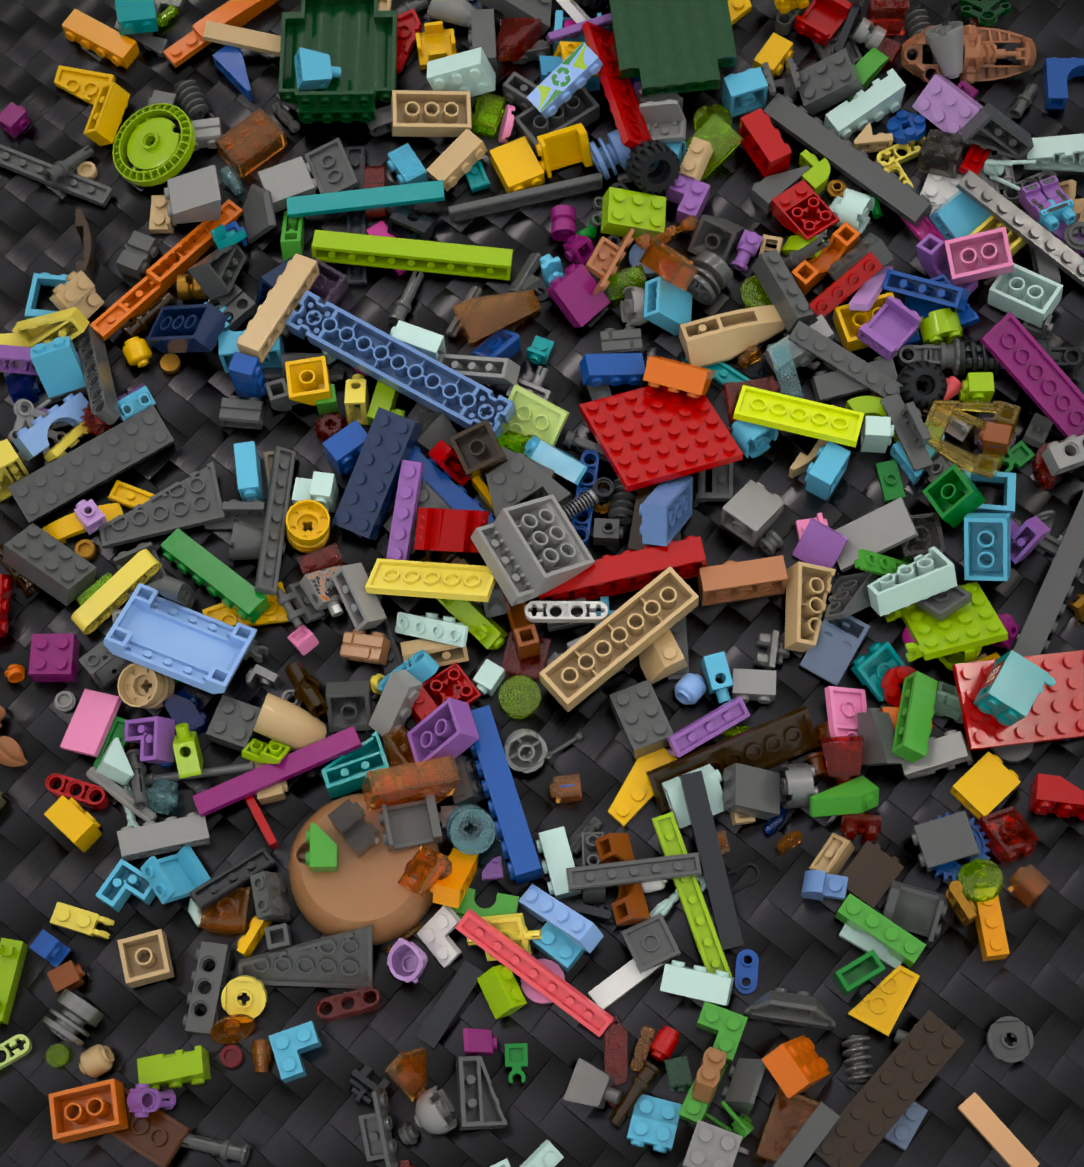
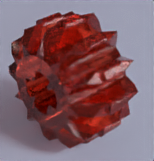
M90 403L82 409L85 415H82L80 418L84 420L82 426L87 427L88 433L99 436L115 427L114 424L108 425L93 415Z
M331 410L329 415L323 412V418L316 419L317 424L314 425V430L316 431L317 439H321L323 443L348 426V422L345 417L342 418L340 412L334 415V412Z

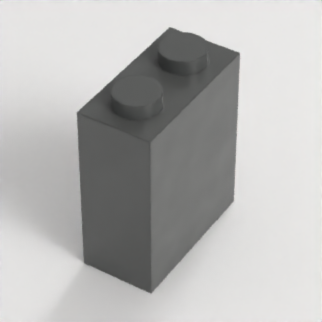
M734 763L724 768L722 776L724 781V793L722 795L724 811L764 820L780 815V773L739 763Z

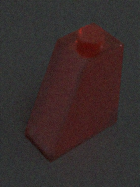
M503 18L496 42L497 61H517L542 37L541 19Z

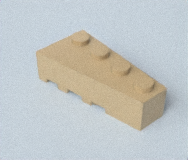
M800 561L787 568L784 649L804 653L816 646L822 624V614L826 609V599L828 593H830L832 587L831 580L835 575L836 569Z

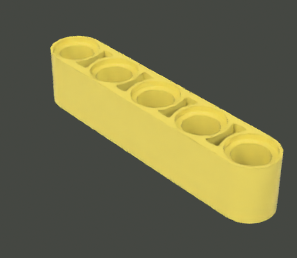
M147 549L141 550L72 614L71 620L85 635L92 633L113 614L114 609H118L129 599L128 593L134 591L139 583L145 584L159 571L161 564Z

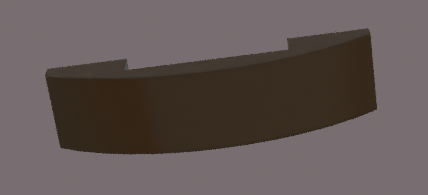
M75 209V227L79 236H83L84 261H76V273L82 270L90 279L95 265V242L85 216L80 209Z

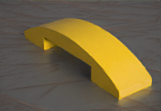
M120 503L97 506L105 514L106 522L119 515H124ZM75 513L64 516L42 528V530L62 544L67 542V538L86 532L75 517Z

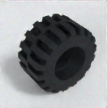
M648 139V142L644 140L640 146L636 145L634 147L635 150L629 153L631 157L626 161L628 164L626 166L627 175L644 193H649L650 195H654L655 192L662 194L663 190L665 192L668 191V187L670 185L673 186L675 184L674 180L678 179L679 175L677 173L681 171L679 166L680 159L677 158L678 156L673 150L660 140ZM659 160L657 168L647 174L650 165Z

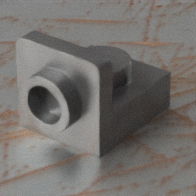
M258 664L253 669L251 668L246 675V684L251 689L255 687L258 680L269 688L271 685L278 688L281 683L278 674Z

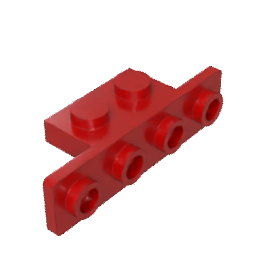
M869 252L808 304L817 317L821 314L825 317L883 268L882 264L872 252Z

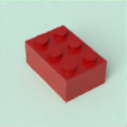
M759 108L741 117L738 140L762 176L765 178L788 171L792 153L791 148L782 140L780 131L773 127L769 115Z

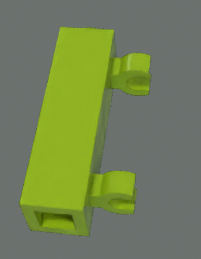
M380 381L377 382L366 416L368 425H372L378 407L406 418L404 415L405 411L395 409L400 392Z
M437 599L459 622L468 626V631L486 649H499L505 643V637L508 634L492 618H486L484 610L475 601Z
M1 938L0 1024L8 1025L28 945L23 941Z

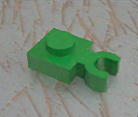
M1021 440L1008 450V454H1005L1007 458H1002L998 461L997 467L1006 465L1008 468L1004 472L1011 473L1013 466L1018 470L1034 459L1035 454Z
M505 1044V1068H512L508 1076L509 1083L513 1084V1077L520 1075L522 1084H525L526 1076L522 1068L528 1067V1044Z

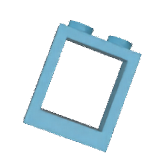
M46 272L33 274L24 315L26 319L57 312L36 309L40 287H56L60 283L64 284L67 281L65 279L68 276L67 274L51 275Z
M966 469L965 473L971 481L1004 483L1003 506L982 504L972 513H1011L1012 518L1015 512L1016 473Z

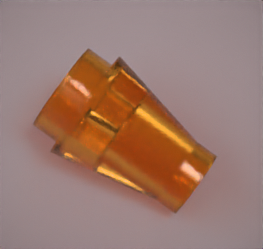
M252 1040L250 1048L254 1072H268L272 1052L270 1040Z

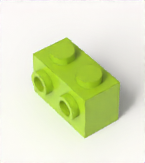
M971 372L967 374L966 380L962 381V389L959 392V401L963 402V409L971 411L988 409L995 391L993 372Z
M503 964L490 968L477 978L495 1019L512 1015L527 1004L513 972Z

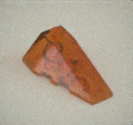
M423 1046L419 1049H413L412 1052L408 1050L400 1053L385 1069L392 1083L412 1102L427 1091L426 1087L428 1086V1052Z

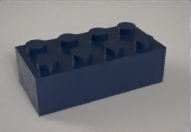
M211 303L164 306L161 308L146 341L163 354L212 352L221 331L225 327L228 316Z

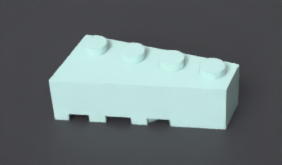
M893 68L887 71V77L882 80L877 78L872 82L873 85L868 90L857 92L851 102L846 100L827 113L824 126L827 129L830 127L834 129L841 139L849 138L854 132L863 130L868 123L878 122L885 115L898 111L902 104L905 83Z

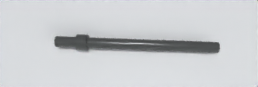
M252 762L204 768L201 775L181 779L178 772L164 774L147 773L144 775L147 787L156 786L157 783L249 772L255 769V764Z

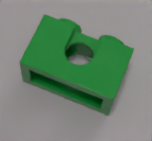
M873 949L836 971L833 979L844 996L858 989L866 981H871L883 974L886 968Z

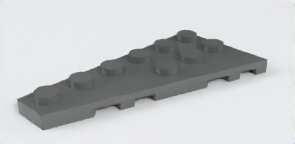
M210 462L207 464V467L198 472L191 473V476L185 480L176 482L153 495L147 502L134 506V509L128 513L119 515L100 526L99 531L103 548L106 549L173 533L177 528L185 530L226 520L222 510L223 503L214 462Z
M373 924L241 959L238 963V976L248 975L255 977L257 980L262 981L264 985L372 989Z

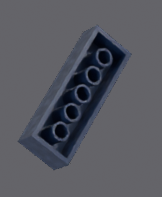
M378 407L332 521L333 524L368 539L377 540L398 487L402 460L409 461L423 426L422 424Z

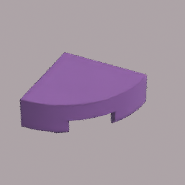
M501 856L493 858L482 871V881L504 879Z

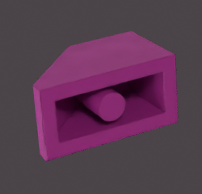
M463 1029L464 1052L466 1056H494V1050H498L497 1036H492L491 1030Z

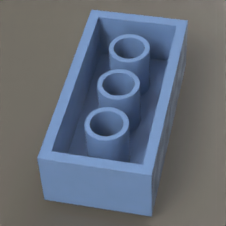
M683 476L661 482L647 496V499L641 503L639 515L642 516V523L639 533L642 536V544L667 547L693 515L692 476Z

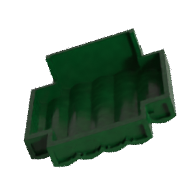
M302 0L301 12H282L278 92L281 101L287 104L297 102L299 121L306 124L316 121L329 124L334 121L351 123L358 120L363 123H370L377 120V100L390 102L392 90H397V10L379 11L380 0ZM299 47L328 54L331 66L341 67V77L339 79L332 78L329 86L325 89L299 90L297 88L294 61Z
M608 0L619 78L639 77L642 98L720 89L719 68L736 66L737 55L728 0Z

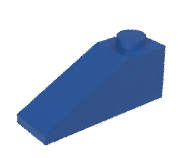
M226 45L212 55L215 66L252 102L254 99L243 59L244 53L238 47Z

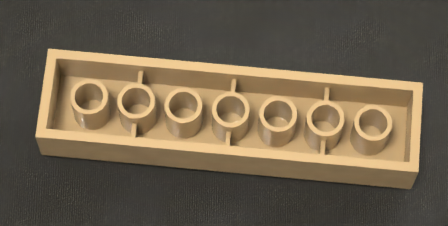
M671 566L668 567L539 673L540 682L564 709L569 712L696 608L699 596Z

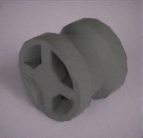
M769 530L764 538H760L757 541L762 551L769 556H773L775 550L784 545L782 538L773 530Z

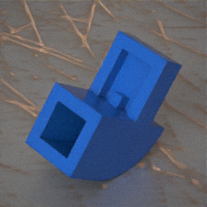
M44 929L29 947L56 968L59 967L71 951L70 948Z

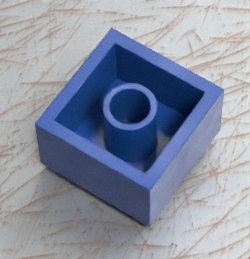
M357 420L322 443L328 462L341 478L353 472L368 435Z

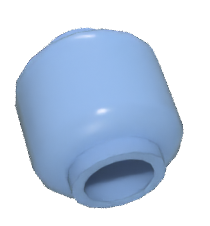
M686 673L674 687L675 696L682 704H696L706 692L704 679L699 674Z

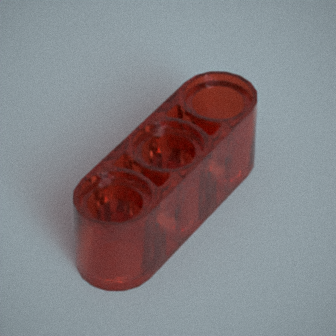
M384 166L364 167L365 189L386 186ZM386 207L366 209V218L386 217Z
M365 987L319 1000L316 1004V1013L321 1020L331 1022L376 1010L381 1005L382 998L376 988ZM368 994L376 995L374 1003L368 1004L365 1002ZM346 1000H354V1006L351 1009L346 1010L343 1008ZM325 1005L332 1006V1012L328 1015L321 1014V1010Z

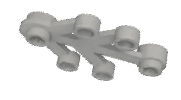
M27 399L18 400L13 407L17 418L13 430L8 434V439L11 442L15 440L12 437V433L19 432L24 422H26L30 429L33 426L31 422L34 421V418L39 416L45 418L49 414L34 409L32 402ZM20 407H25L26 413H23ZM48 429L47 437L53 439L55 443L59 442L58 435L62 437L66 435L62 431L57 432ZM49 446L42 451L43 456L50 450ZM19 451L18 457L20 458V460L27 461L26 458Z

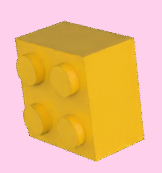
M62 795L44 813L52 824L83 853L102 835V832L98 829L101 825L93 816L80 807L72 797L68 800Z

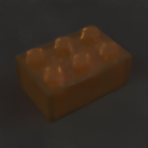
M259 108L215 140L218 154L241 178H244L287 146L284 131Z
M779 1087L755 1157L774 1164L820 1102L799 1094L788 1099L781 1087Z

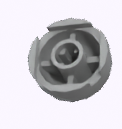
M636 286L625 287L622 291V295H625L624 301H620L622 322L627 323L626 327H636L647 323L648 320L643 318L645 289Z
M525 728L513 731L505 740L503 747L508 765L513 770L522 771L523 773H530L540 768L545 762L544 758L548 751L546 742L539 733Z
M434 1086L421 1094L416 1101L415 1122L420 1128L423 1127V1129L431 1134L446 1133L454 1129L458 1122L457 1117L453 1119L451 1112L455 1111L451 1100L442 1089L436 1090L438 1086Z

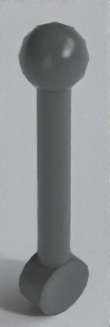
M578 732L575 737L551 752L547 751L545 759L551 760L552 756L577 740H582L583 734Z

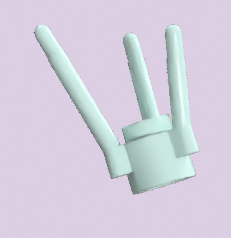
M987 159L983 170L985 175H990V180L998 181L1020 191V187L998 177V175L1003 174L1004 166L1036 164V160Z

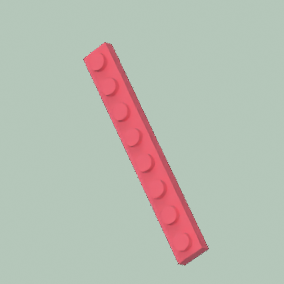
M470 908L455 927L598 1037L603 1034L613 1021V1016Z

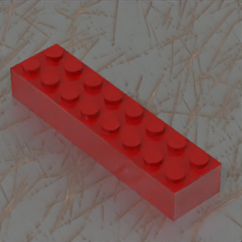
M688 536L681 541H671L667 547L648 545L643 547L642 550H626L620 555L602 556L600 559L594 560L595 563L577 576L540 595L539 600L567 601L585 597L586 601H592L603 596L610 597L641 590L670 566L683 580L698 577L699 568L707 567L701 536Z

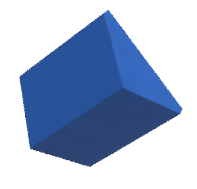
M500 328L470 353L472 356L510 359L521 350L520 336L517 333Z

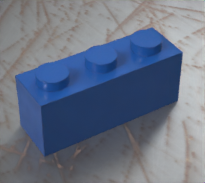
M235 352L228 371L237 396L247 399L255 397L261 400L262 396H265L267 392L265 389V375L263 374L259 359Z
M642 353L585 354L579 363L583 386L591 385L592 387H598L600 385L618 386L623 384L636 386L641 384L645 373Z

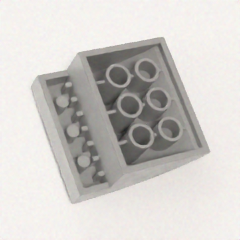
M553 494L503 508L494 523L476 528L470 537L511 606L526 602L558 587L595 563Z

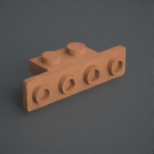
M633 228L623 237L619 246L604 236L598 241L585 264L588 272L600 279L593 291L594 295H597L600 290L604 292L610 283L608 281L609 276L612 277L618 269L616 263L622 261L626 254L624 251L625 247L628 248L634 240L632 235L635 230Z

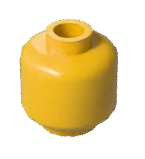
M136 336L124 342L125 346L122 352L129 365L141 368L149 364L148 360L152 357V351L145 339Z

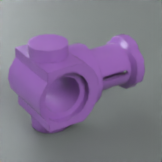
M744 229L736 247L738 251L737 256L731 262V266L736 270L747 272L748 262L751 257L755 256L763 237L755 232Z
M135 1084V1088L130 1089V1093L127 1096L129 1112H135V1117H149V1112H155L159 1108L171 1110L176 1104V1095L172 1089L158 1091L156 1088H149V1084Z

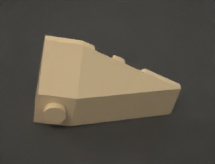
M670 629L639 654L640 667L651 684L688 667Z

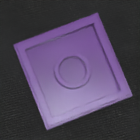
M812 518L792 555L805 563L833 568L849 538Z

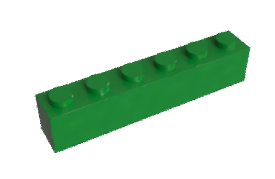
M177 528L160 545L164 552L162 555L168 562L176 563L178 569L185 575L189 573L193 581L199 586L203 584L210 595L221 598V602L228 609H235L236 614L245 621L247 619L254 624L270 607L269 601L263 593L255 592L254 586Z

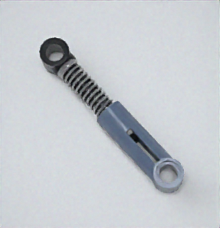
M598 478L586 493L580 494V497L577 496V499L574 498V500L567 502L561 508L568 519H572V516L575 517V514L578 515V512L581 513L584 509L591 508V505L609 503L613 498L614 484L609 478ZM600 488H605L608 490V492L600 493L598 490Z

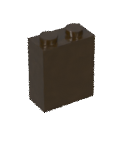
M867 840L841 876L849 878L846 895L852 894L874 909L890 888L891 881L897 879L904 866L901 865L902 862L897 857L889 856L883 852L884 849L878 843H871Z

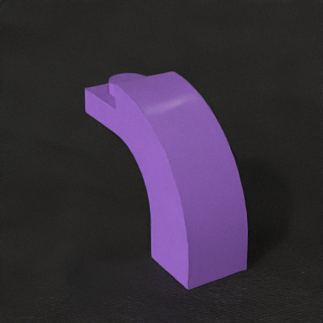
M929 233L916 245L919 261L930 278L945 274L953 284L945 242ZM976 280L955 286L970 291L971 294L979 285Z

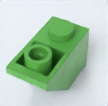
M310 823V830H306V843H310V852H306V865H309L311 872H338L339 850L337 844L315 823Z

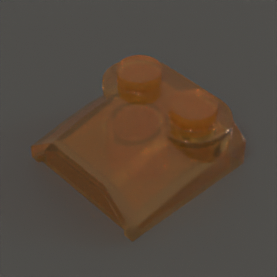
M421 845L398 883L423 897L438 880H443L451 874L452 862L445 855Z
M241 887L202 911L201 928L215 933L238 934L243 932L248 926L247 917L251 887Z

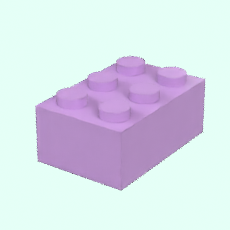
M935 74L912 105L915 110L956 142H963L960 130L983 108L981 104L941 74Z

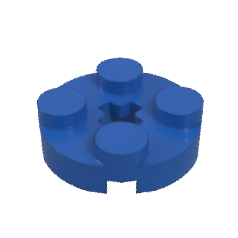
M900 110L888 121L887 134L892 133L893 142L897 144H909V141L912 140L917 142L926 134L925 117L907 112L906 110Z

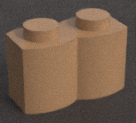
M712 1047L705 1051L692 1088V1098L707 1104L712 1101L726 1063V1052Z

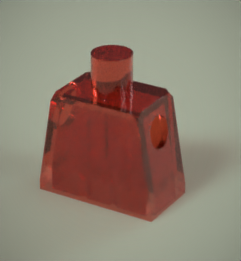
M863 735L821 737L828 775L830 777H838V785L850 781L851 776L860 775L864 748Z

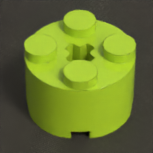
M951 308L939 309L928 313L929 317L923 319V316L921 317L919 329L923 344L939 345L940 342L952 344L954 337L960 338L963 336L957 309H954V312L951 311Z

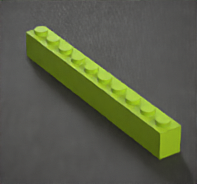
M315 230L312 242V259L320 262L510 280L513 249Z

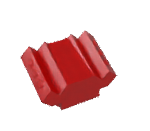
M418 507L414 549L479 553L470 537L476 528L488 525L489 511Z

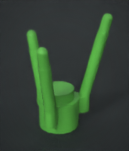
M722 1101L721 1104L734 1119L730 1124L733 1129L707 1113V1119L724 1130L743 1136L742 1139L755 1128L751 1124L752 1120L747 1115L741 1114L738 1117L725 1101Z

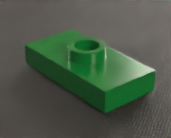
M896 460L876 463L875 468L884 503H890L899 498L905 500L906 496Z

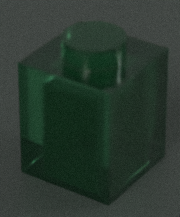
M687 1056L664 1060L670 1091L675 1090L676 1093L688 1091V1087L692 1086L693 1081Z

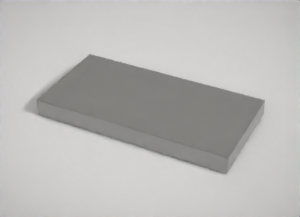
M902 498L896 499L836 529L835 531L849 538L837 563L840 570L845 572L855 567L854 560L859 559L858 550L860 549L882 554L918 536L904 500Z

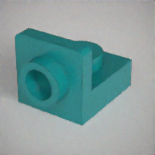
M223 224L211 230L213 240L218 249L236 244L247 237L244 229L237 232L235 229L227 232Z
M536 335L531 347H528L526 350L527 359L534 364L546 366L555 342Z

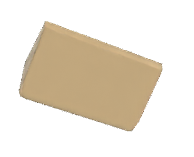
M832 833L809 869L822 870L828 874L838 875L853 853L854 845L850 840Z

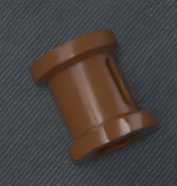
M824 752L812 753L805 757L809 765H814L815 778L813 779L829 775L823 759L825 757Z

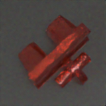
M864 812L842 815L840 831L843 832L845 839L856 838V833H865V839L876 841L878 834L881 832L882 816Z

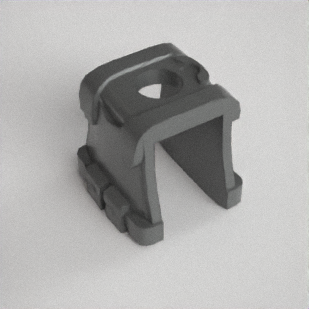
M786 58V73L783 79L773 80L768 62L762 64V72L768 84L767 104L776 96V89L784 91L782 96L787 95L793 102L796 101V92L800 90L801 84L796 63H794L792 58Z

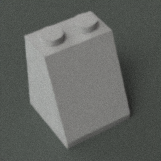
M215 165L167 180L164 196L165 200H169L170 205H167L168 217H172L173 224L220 220L221 196Z
M750 480L722 508L720 524L755 547L757 541L763 537L782 513L785 502H783L779 495L768 492L761 483H755Z

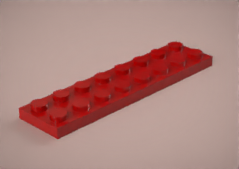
M586 21L582 25L584 37L588 42L589 48L603 63L598 74L605 91V97L610 105V111L615 119V126L621 137L620 140L624 146L635 149L634 147L636 145L640 146L642 141L648 142V139L652 138L639 110V102L630 78H619L613 32Z

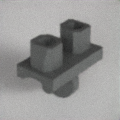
M773 630L770 634H758L756 646L765 647L766 652H757L755 654L754 665L762 667L763 670H771L775 668V664L781 665L783 659L789 658L790 652L784 649L785 643H778L779 631Z

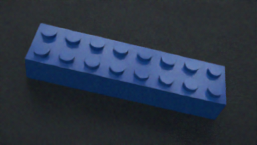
M490 705L471 710L479 739L470 746V751L473 759H478L475 760L479 779L484 778L481 781L485 798H490L487 802L491 818H496L497 820L494 821L498 840L503 839L500 844L504 859H509L510 861L507 863L511 881L516 880L517 886L541 879V865Z

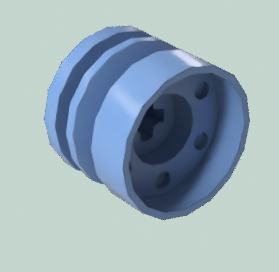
M618 129L607 134L609 141L607 144L600 137L597 138L600 145L599 148L596 147L594 141L589 142L593 162L605 180L610 179L608 169H611L614 176L618 175L617 165H620L626 171V166H628L626 161L631 157L629 155L631 152L630 148L622 144Z

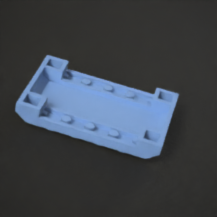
M139 583L104 638L103 645L113 655L211 694L224 693L253 642L257 629L237 622L235 627L161 598L158 596V590Z

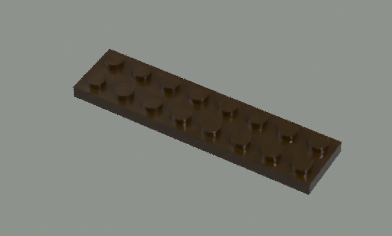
M803 706L648 771L646 775L658 809L663 813L670 810L661 784L665 781L710 764L714 770L718 769L721 777L723 776L724 768L734 763L767 769L819 747V743L808 709ZM723 778L722 782H720L721 788L724 787Z
M928 1010L842 1111L840 1118L814 1153L829 1167H859L965 1040L933 1012Z

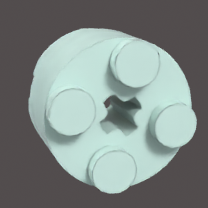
M846 188L842 202L837 203L834 214L840 219L834 226L839 228L847 222L862 234L871 218L868 215L870 210L873 211L875 199Z

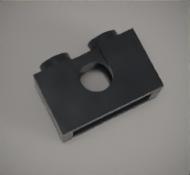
M399 206L389 217L387 233L404 239L428 241L433 235L435 220L425 215L420 217L412 209ZM410 229L416 233H408L406 230Z

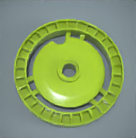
M157 103L138 110L124 122L115 137L112 152L115 167L125 179L138 186H155L173 178L185 167L193 154L196 143V132L193 122L183 110L172 104ZM169 119H174L179 122L181 128L180 134L174 133V128L176 127V125ZM128 159L134 165L132 169L128 164Z

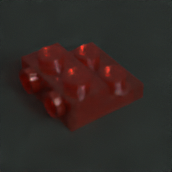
M1013 805L981 817L977 822L990 839L987 846L999 862L1006 860L1008 863H1011L1018 858L1019 854H1023L1024 857L1030 855L1035 850L1034 846L1039 841V838Z

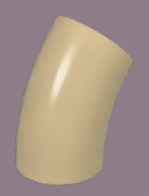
M270 693L265 698L253 730L256 733L291 747V750L294 752L324 739L327 732L326 725L320 719L312 716L311 713Z

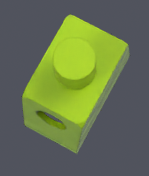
M188 723L178 724L175 726L177 735H174L173 749L179 778L201 775L204 760L196 731L190 732Z

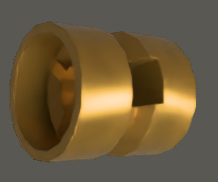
M190 274L177 275V294L179 300H191L192 297H195L197 300L208 299V296Z

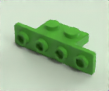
M864 549L858 550L859 559L854 560L856 569L884 576L887 573L894 574L898 570L897 567L903 564H911Z

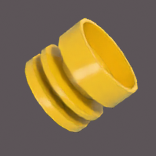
M307 499L298 501L290 507L286 515V536L294 549L304 553H312L325 546L330 532V517L327 509L321 503Z

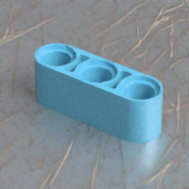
M420 650L392 672L405 669L423 683L436 673L439 664L425 650ZM391 673L379 682L378 690L383 692Z

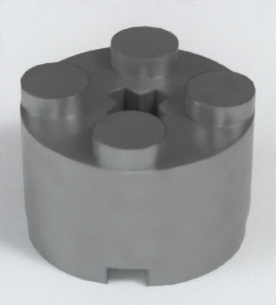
M808 763L780 765L778 768V772H782L780 778V802H785L783 808L810 807V797L818 794V788L814 786L813 778H815L814 765H809Z

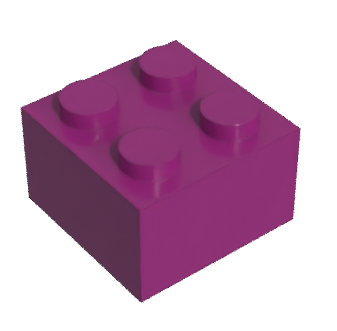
M32 634L28 674L34 682H77L80 641L76 635Z

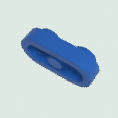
M750 949L742 950L736 958L734 987L741 995H750L757 987L759 958ZM750 957L752 962L746 964L743 959ZM748 979L750 985L744 986L742 980Z

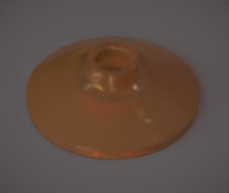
M234 1014L224 1017L212 1026L210 1030L211 1039L219 1044L239 1042L253 1032L255 1028L254 1019L246 1014Z

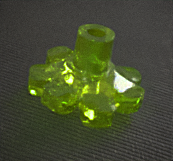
M734 725L722 732V734L732 737L749 730V726L740 725L735 727Z

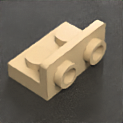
M152 195L149 222L150 233H174V226H177V224H173L172 217H168L167 205L170 204L169 200H165L164 195Z

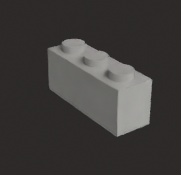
M362 563L341 566L331 575L356 631L376 628L387 619L377 595L366 593L365 586L369 578Z
M405 669L392 672L368 725L385 740L400 736L404 731L407 718L412 713L411 709L414 702L420 695L419 691L423 684Z

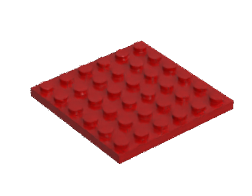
M660 385V388L646 386L579 404V411L626 492L743 460L741 449L706 395H699V398L687 396L686 391L680 390L679 393L668 391L667 386Z

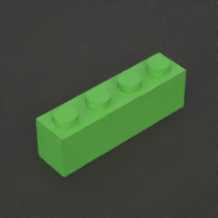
M918 671L904 678L891 753L911 763L924 758L928 753V740L932 731L931 722L935 713L934 704L938 686L937 680Z

